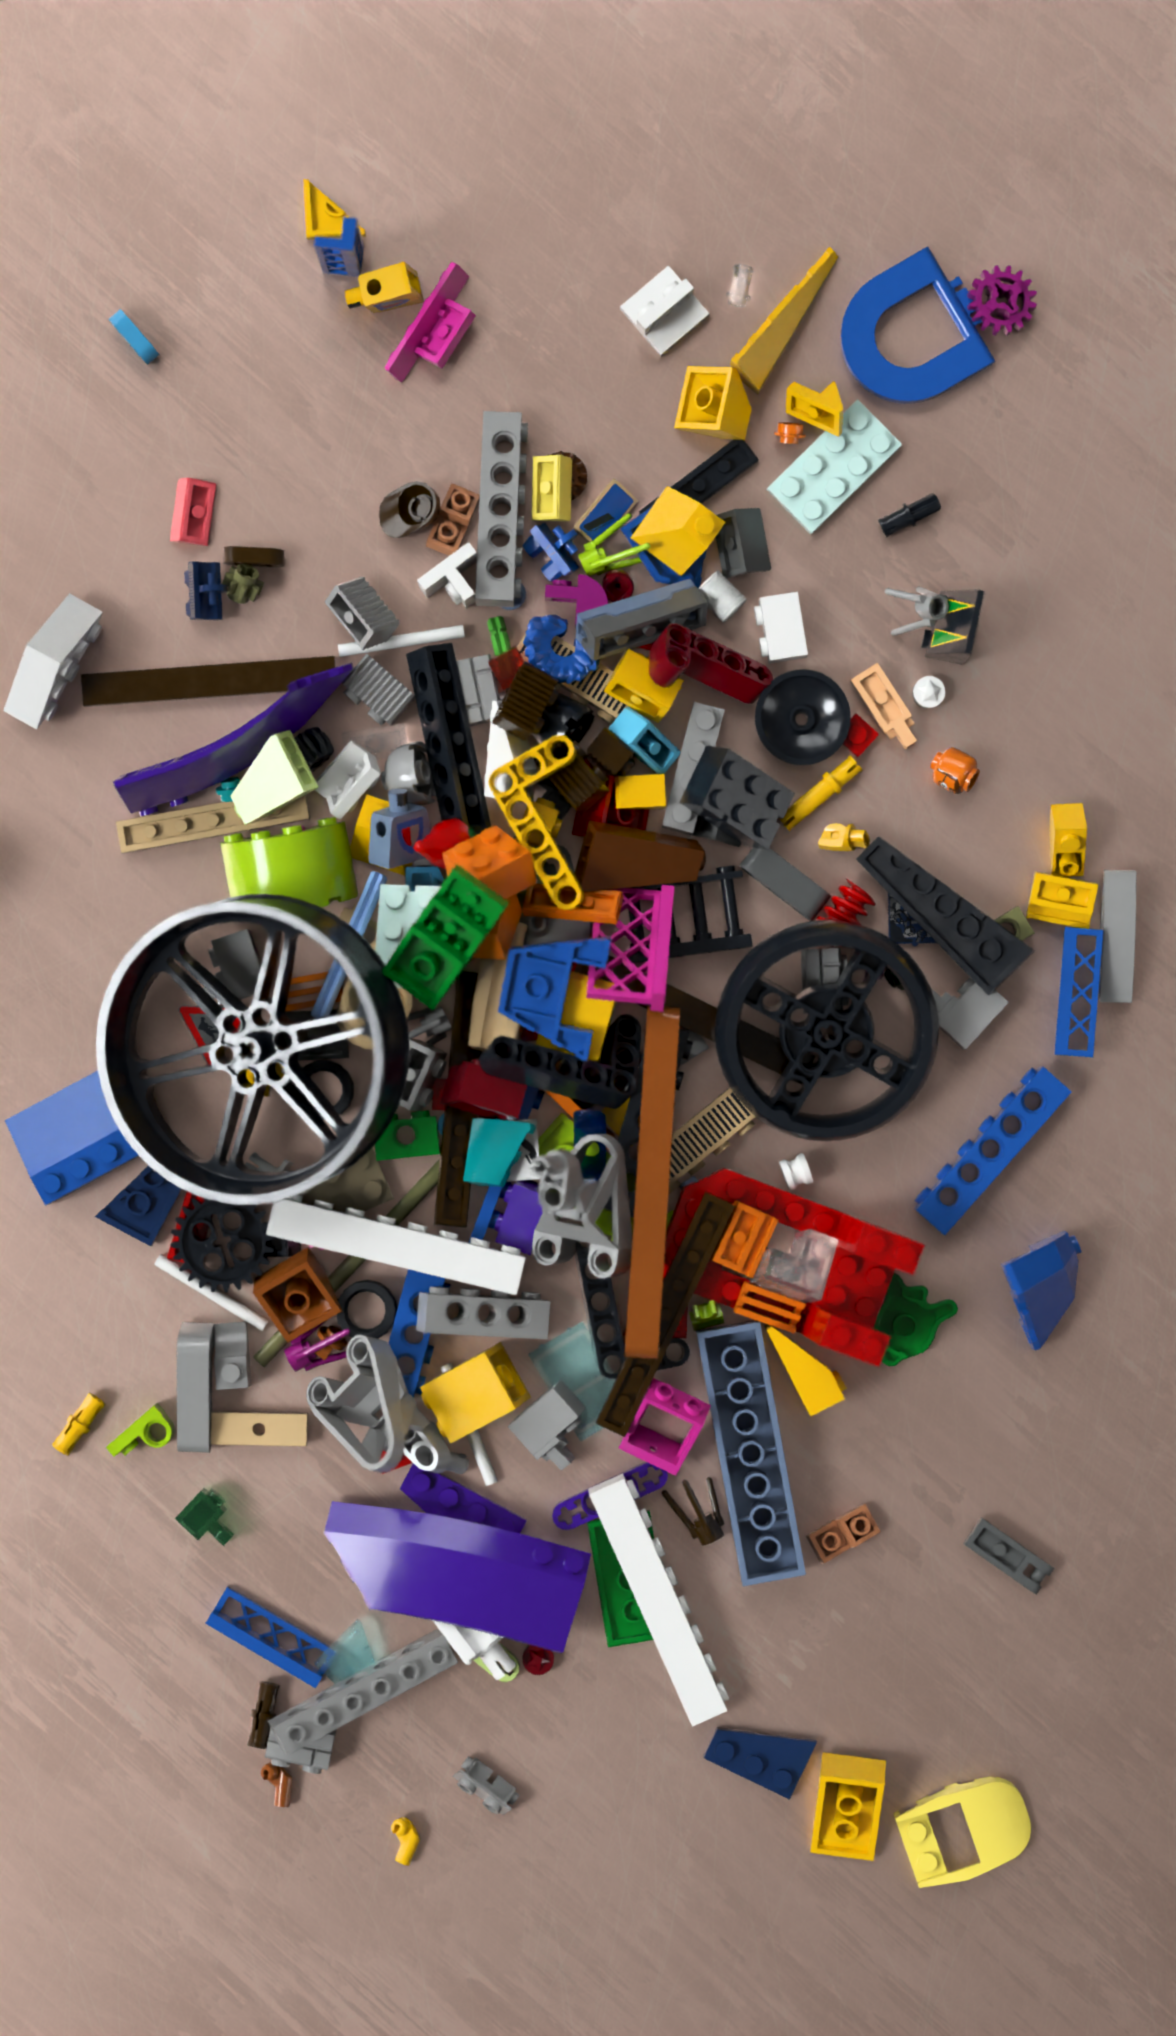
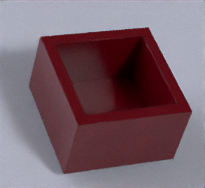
M471 1059V1063L462 1061V1064L450 1067L440 1103L488 1119H518L527 1085L491 1076L482 1070L479 1060Z

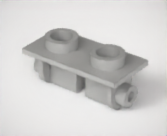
M468 1756L461 1766L465 1769V1772L461 1769L453 1775L458 1780L457 1785L464 1792L470 1795L475 1793L483 1799L482 1804L492 1813L498 1814L500 1812L504 1815L512 1808L507 1805V1802L513 1805L519 1797V1794L515 1792L516 1788L499 1775L490 1784L487 1780L493 1771L477 1758L473 1760Z

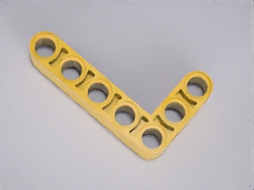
M557 735L494 770L489 777V787L521 845L531 852L533 866L553 902L562 909L573 910L578 908L583 902L584 893L582 887L526 790L574 761L577 751L575 744L569 738ZM559 742H565L569 747L567 757L561 760L555 759L552 753L554 745ZM531 758H537L541 763L539 773L533 776L527 775L524 769L525 763ZM503 774H509L513 780L511 789L506 792H501L497 788V780ZM519 802H525L529 808L527 817L522 820L515 819L512 813L514 805ZM535 830L542 831L545 837L543 845L539 848H532L528 842L530 833ZM551 858H556L561 865L559 873L555 876H548L544 871L545 862ZM567 886L573 887L576 891V899L569 905L564 904L560 899L561 890Z

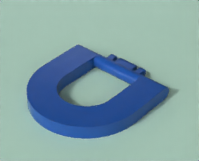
M929 247L918 251L865 283L851 299L842 321L841 349L850 373L868 392L889 402L912 404L933 399L996 362L975 327L983 322L981 320L973 322L970 315L976 311L967 310V306L973 300L967 297L968 291L966 287L958 292L955 291V288L963 284L962 280L958 276L949 282ZM933 285L964 341L917 367L903 368L888 362L879 352L875 342V327L878 320L889 309Z

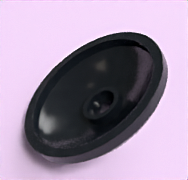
M793 670L776 677L762 691L755 709V726L764 747L779 760L793 765H812L826 760L841 747L850 728V706L844 692L831 678L813 670ZM798 714H804L807 717L805 725L797 724L795 718Z

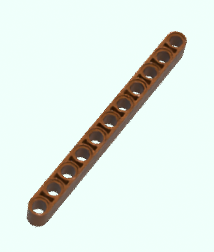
M648 1005L625 1357L657 1359L680 1007L664 1006L662 1012L651 1011V1005Z

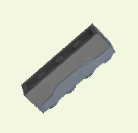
M691 579L683 580L577 613L576 639L582 644L581 646L590 658L596 661L627 651L628 648L631 650L655 642L671 623L680 624L690 630L706 626L708 601Z

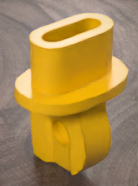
M834 823L825 827L818 846L820 849L849 852L854 851L856 847L867 848L870 844V837L866 830L856 829L854 824H848L846 827L842 824Z

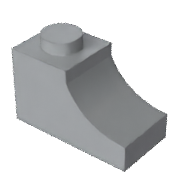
M247 1322L214 1324L216 1390L250 1387L252 1384Z

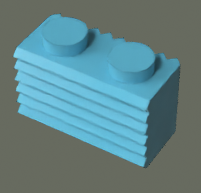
M625 707L609 727V731L635 751L634 756L658 774H665L680 755V750L658 728L630 707Z

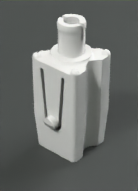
M433 1621L466 1665H470L472 1659L475 1660L480 1657L495 1680L505 1676V1671L497 1661L500 1662L507 1673L516 1667V1663L499 1644V1641L504 1637Z

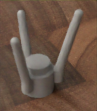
M922 587L916 588V592L921 595L890 588L885 589L887 595L915 601V610L923 618V620L892 630L891 635L903 634L925 626L934 627L936 620L943 619L948 612L947 595L937 594Z
M441 1006L434 1010L427 1007L421 1011L410 1013L407 1021L425 1017L420 1020L422 1026L409 1032V1039L425 1032L428 1037L434 1035L426 1042L432 1046L446 1038L445 1032L452 1029Z

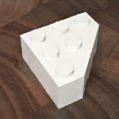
M69 593L27 643L3 711L36 730L44 720L50 721L58 707L56 702L67 682H72L80 668L78 663L89 643H94L101 632L102 626L98 623L103 612Z

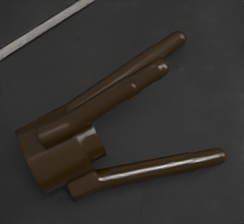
M710 1477L706 1479L713 1517L711 1513L704 1514L687 1480L682 1482L698 1516L694 1520L695 1525L666 1490L661 1492L670 1507L689 1529L692 1538H698L702 1546L713 1543L724 1536L721 1526L725 1523L720 1514L713 1481Z

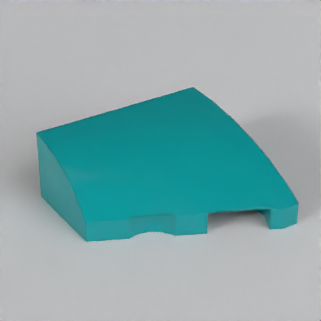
M473 1118L463 1181L477 1186L504 1187L510 1176L512 1166L518 1162L523 1153L518 1150L527 1133H534L536 1125L518 1121Z

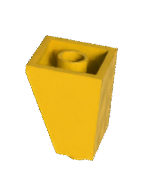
M571 971L561 1024L594 1030L588 1059L599 1062L617 1001L586 998L588 976ZM600 979L594 982V988L607 990L615 985ZM538 1034L536 1045L576 1056V1054L563 1047H558L551 1043V1040Z
M501 1342L420 1387L422 1390L421 1397L425 1406L429 1410H433L438 1420V1430L444 1438H448L450 1444L515 1410L531 1398Z

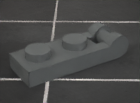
M982 1517L963 1543L1036 1595L1042 1588L1040 1584L1045 1576H1050L1055 1569ZM1029 1563L1036 1567L1030 1577L1023 1574Z

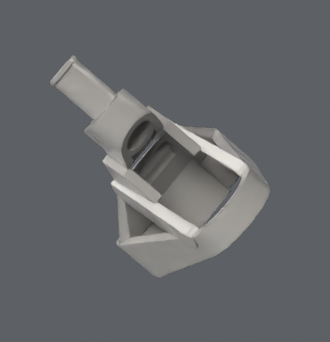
M590 1134L581 1138L571 1151L566 1149L552 1150L544 1157H535L531 1164H538V1166H531L530 1169L534 1176L541 1178L538 1196L543 1211L534 1230L532 1253L536 1261L542 1265L565 1263L574 1256L576 1241L578 1240L590 1243L588 1266L594 1276L609 1278L625 1274L630 1268L633 1243L625 1155L621 1144L608 1134ZM599 1141L609 1149L611 1157L598 1182L583 1183L580 1166L588 1147L593 1142ZM611 1195L612 1236L604 1234L595 1224ZM564 1217L582 1221L583 1226L559 1221V1219ZM552 1243H554L556 1247L555 1254L552 1251ZM608 1255L612 1259L611 1267L608 1265L607 1262Z
M364 1335L354 1336L346 1349L347 1360L354 1372L349 1379L343 1382L319 1376L309 1383L306 1397L313 1414L363 1468L380 1473L389 1472L397 1466L404 1453L418 1468L424 1471L442 1473L446 1470L463 1474L468 1469L469 1459L466 1458L467 1456L462 1453L450 1452L436 1424L429 1421L416 1407L417 1402L408 1393L397 1359L386 1341ZM382 1408L383 1416L379 1419L375 1414ZM345 1422L370 1427L362 1444ZM382 1451H386V1455L380 1461Z

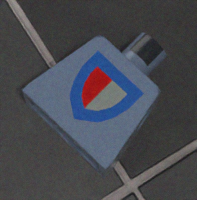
M401 788L389 790V807L374 811L371 815L369 863L387 869L425 858L414 850V844L419 840H423L431 831L426 808L408 803L407 790Z

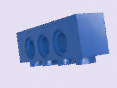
M408 1269L388 1344L397 1362L398 1359L404 1356L412 1358L415 1362L413 1372L408 1374L402 1373L408 1393L414 1398L415 1394L421 1395L422 1393L420 1387L425 1384L426 1380L425 1376H421L423 1363L430 1364L434 1346L429 1345L431 1333H423V1339L417 1343L410 1342L406 1338V1329L412 1325L417 1326L418 1310L414 1307V1299L419 1295V1292H429L430 1287H446L450 1290L451 1284L445 1283L446 1278Z

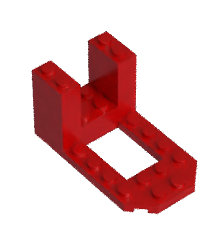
M722 1168L701 1180L683 1186L666 1230L664 1256L669 1265L705 1191L733 1204L735 1200L778 1219V1223L829 1241L807 1301L722 1270L723 1265L709 1260L693 1294L734 1308L743 1283L746 1281L800 1300L806 1305L804 1310L802 1309L801 1318L797 1322L796 1332L820 1346L874 1366H880L890 1336L874 1328L875 1321L895 1269L914 1275L925 1247L924 1244L726 1168ZM749 1291L747 1294L748 1297L760 1300L762 1302L777 1306L779 1308L793 1312L795 1308L794 1306L754 1293L752 1291ZM747 1303L743 1305V1308L788 1324L790 1322V1318Z

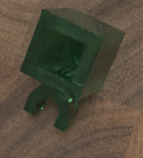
M203 1488L175 1518L197 1540L208 1530L224 1546L234 1535L228 1527L218 1520L227 1508L223 1505L226 1502L224 1498L214 1489L208 1491Z

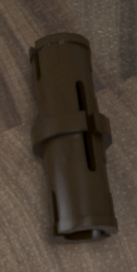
M266 1681L259 1682L255 1709L251 1710L250 1715L253 1717L247 1741L248 1746L267 1749L271 1728L268 1720L276 1717L274 1709L278 1689L280 1688L279 1684Z

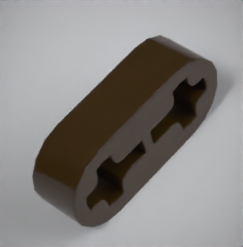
M227 546L224 547L223 564L232 566L248 564L253 567L280 568L284 566V550Z

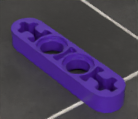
M644 1462L620 1474H623L626 1480H633L640 1496L638 1498H641L665 1485L668 1477L667 1471L661 1469L662 1474L659 1475V1482L654 1483L651 1479L642 1482V1485L646 1488L642 1491H639L638 1482L632 1474L639 1472V1478H642L648 1474L647 1468L652 1466L655 1470L660 1468ZM588 1489L570 1496L555 1505L552 1517L557 1527L563 1530H570L599 1517L597 1511L591 1510L587 1506ZM581 1499L582 1508L588 1516L582 1518L580 1511L572 1515L571 1523H567L565 1519H558V1516L561 1515L562 1507L566 1506L568 1510H573L578 1507L574 1501Z

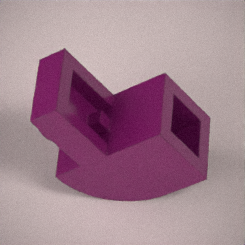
M578 574V587L571 586V581L553 580L552 585H546L545 601L576 603L575 628L577 613L608 604V599L602 586L593 578L583 574Z

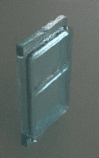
M582 1321L572 1328H567L565 1332L549 1342L541 1344L539 1348L528 1354L549 1389L561 1379L586 1407L579 1416L582 1422L573 1429L580 1441L604 1428L596 1424V1419L615 1379L605 1378L598 1373L591 1336ZM605 1359L603 1363L605 1371L613 1374V1370Z

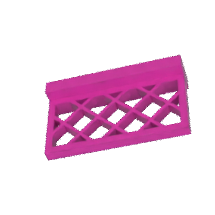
M662 885L661 891L637 888L609 889L622 891L623 902L620 913L628 909L636 919L626 926L619 919L618 923L614 924L619 931L610 936L612 937L610 950L617 958L609 962L606 968L598 967L599 970L596 972V966L589 965L586 998L651 1004V1011L663 1012L674 886ZM640 899L653 901V907L644 914L633 905ZM593 923L592 938L607 937L599 929L605 923ZM643 924L651 934L640 941L631 930ZM625 935L634 946L622 953L614 942ZM640 950L646 956L648 962L637 968L628 958ZM620 963H623L632 972L622 980L611 971ZM603 975H606L615 984L607 990L594 988V982ZM638 978L646 986L645 993L631 992L626 985Z

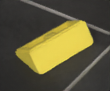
M563 455L533 457V521L571 520L572 459Z

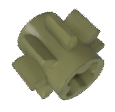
M239 564L237 567L231 566L229 572H226L222 584L228 587L226 594L232 601L244 604L249 600L255 601L257 595H260L264 582L258 580L259 572L256 568L248 564Z

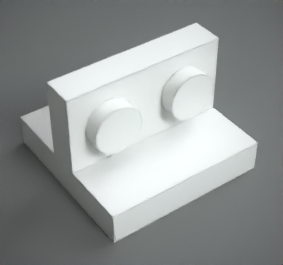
M669 265L620 306L621 311L660 356H663L709 317V312L693 295L694 287L686 278L681 281Z
M468 542L420 577L417 582L424 595L428 598L445 586L447 593L456 605L462 602L467 609L475 603V593L461 573L477 562L476 551Z

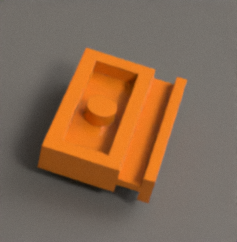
M735 1200V1208L710 1260L753 1278L779 1220Z

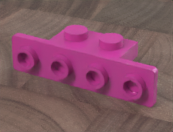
M451 262L448 268L441 274L438 284L431 295L424 301L422 309L413 323L408 326L396 350L389 356L385 370L396 380L404 381L418 357L443 369L476 317L470 309L454 302L469 279V275L458 264Z

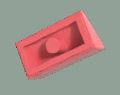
M188 477L178 480L170 541L208 546L217 483Z

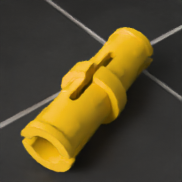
M89 1392L74 1415L70 1414L67 1418L68 1423L52 1443V1446L62 1454L69 1456L79 1439L91 1430L89 1426L106 1405L105 1402Z

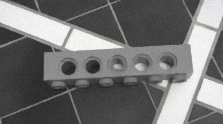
M483 411L475 591L476 606L514 607V598H521V579H515L516 567H522L523 548L517 547V535H523L524 516H518V504H525V485H519L520 473H526L527 454H521V442H527L528 423H522V413ZM502 441H508L514 447L508 453H501L496 449V446ZM501 472H507L512 476V480L507 484H499L494 478ZM499 503H505L511 508L510 512L504 516L495 514L493 509ZM498 534H503L509 538V543L504 547H497L492 543V539ZM501 565L507 568L508 573L503 578H495L490 573L492 568Z
M436 1629L268 1720V1723L281 1749L288 1756L457 1664L458 1661L447 1639Z

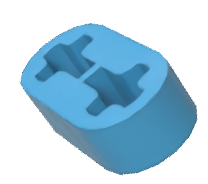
M121 309L108 319L147 365L160 355Z

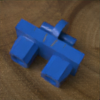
M543 523L540 526H534L530 530L532 535L529 536L522 547L532 558H536L543 551L551 558L541 568L548 581L551 582L562 576L573 574L580 568L572 558V555L578 551V548L572 542L578 536L574 529L566 534L560 525L551 531L547 524Z

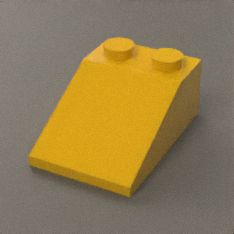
M768 1324L764 1326L810 1417L845 1399L842 1391L847 1388L837 1370L831 1372L827 1365L774 1326Z
M822 1752L810 1853L874 1861L885 1785L886 1760Z

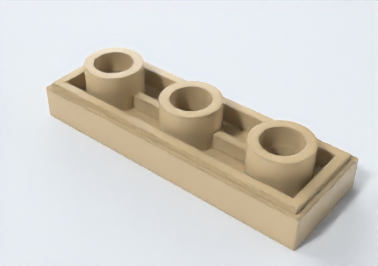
M211 1412V1444L307 1446L308 1413ZM255 1424H263L265 1432L263 1434L256 1433L254 1430Z

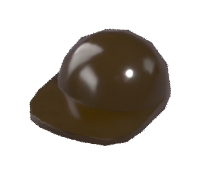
M418 481L407 483L384 497L380 505L379 519L383 531L390 537L401 538L422 528L429 527L437 520L440 512V497L428 484Z

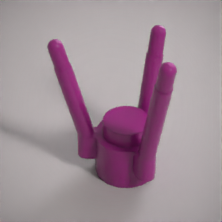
M324 1321L290 1341L291 1346L284 1349L286 1358L295 1372L302 1368L308 1371L316 1366L347 1358L345 1351L329 1355L326 1360L322 1358L313 1360L317 1357L314 1354L315 1352L349 1335L350 1330L348 1328L314 1345L309 1340L303 1342L326 1322Z

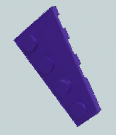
M414 1463L400 1487V1490L427 1514L469 1521L516 1533H521L527 1522V1519L453 1479L441 1473L424 1471Z

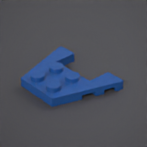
M612 937L511 947L498 1012L530 1031H535L551 1040V1043L558 1047H563L576 1054V1057L587 1061L594 1030L561 1024L572 962L606 968Z

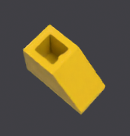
M1083 803L1051 804L1049 822L1051 874L1063 877L1084 876L1087 824Z

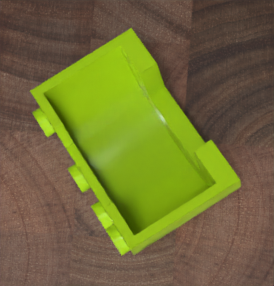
M336 817L317 820L318 826H313L311 829L302 830L301 825L282 828L283 834L272 836L270 835V830L251 833V837L243 838L242 833L223 836L224 842H220L230 897L247 894L284 895L301 899L320 907L328 906L334 900L344 902L358 897L345 821L337 822Z

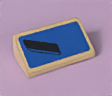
M613 478L574 525L573 529L586 541H593L616 521L629 513L638 500ZM607 539L600 543L597 548L599 549Z

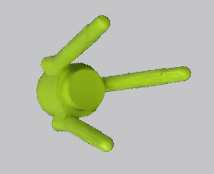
M627 513L620 520L616 521L593 541L584 544L586 551L579 554V559L587 576L591 577L595 574L599 576L614 569L642 563L639 557L622 561L618 560L648 550L650 548L649 543L611 556L607 555L604 547L597 548L600 543L632 518L631 513Z

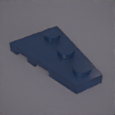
M148 1165L95 1217L137 1240L153 1246L182 1188L165 1179Z
M717 1727L703 1758L790 1800L817 1744V1740L789 1738L782 1735L773 1736Z

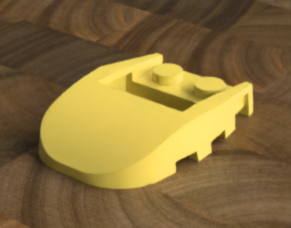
M983 1777L974 1779L973 1782L957 1784L956 1782L947 1785L945 1789L916 1801L917 1806L902 1814H900L899 1810L893 1813L919 1888L967 1881L1019 1856L1027 1846L1031 1834L1030 1818L1019 1790L1010 1781L1000 1777ZM960 1803L980 1862L948 1873L927 1813Z

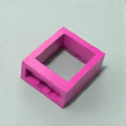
M653 1378L626 1436L621 1440L619 1449L676 1476L704 1425L711 1405ZM649 1404L692 1424L681 1444L639 1424Z

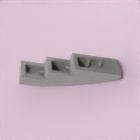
M1104 870L1100 930H1103L1099 1000L1100 1002L1132 1003L1136 934V870Z

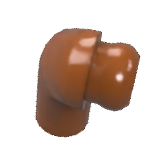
M269 1762L261 1768V1777L264 1780H268L276 1788L274 1805L289 1807L292 1776L284 1767L275 1766Z

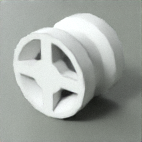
M803 1153L798 1154L794 1160L787 1161L784 1159L779 1161L789 1191L796 1189L797 1185L801 1183L807 1185L814 1183Z

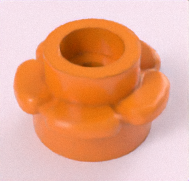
M778 422V430L774 432V435L780 436L781 443L799 444V438H805L806 436L803 434L804 425L798 423Z

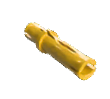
M851 755L830 773L825 772L822 775L823 779L788 807L783 819L778 818L789 832L834 793L838 795L842 792L841 787L863 771Z

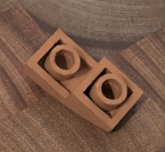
M451 483L441 505L437 520L426 541V547L448 556L456 552L460 548L480 500V494Z
M862 1504L807 1534L806 1538L820 1563L824 1564L849 1548H855L881 1531L866 1504Z

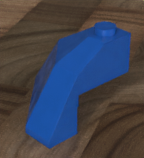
M1066 1231L1029 1245L1031 1251L1001 1264L1012 1290L1010 1294L1021 1317L1019 1321L1031 1349L1035 1351L1043 1346L1075 1299L1079 1262L1077 1254L1082 1251L1075 1235L1069 1237Z

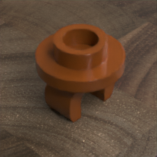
M322 1326L318 1330L317 1335L322 1341L341 1330L335 1326ZM343 1337L314 1354L326 1360L332 1349L344 1350L347 1342Z

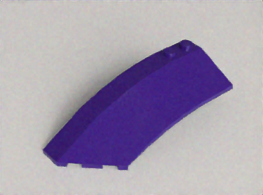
M352 662L291 681L287 685L288 692L240 728L209 745L183 756L123 774L113 781L115 789L130 813L139 811L140 817L159 811L157 805L169 802L171 807L189 802L187 796L220 783L251 766L272 735L288 730L293 735L303 727L354 669Z
M335 1501L331 1502L324 1529L326 1538L330 1544H333L339 1554L342 1565L352 1582H355L369 1610L373 1609L438 1621L504 1637L553 1652L563 1653L584 1588L591 1553L469 1521L403 1509Z

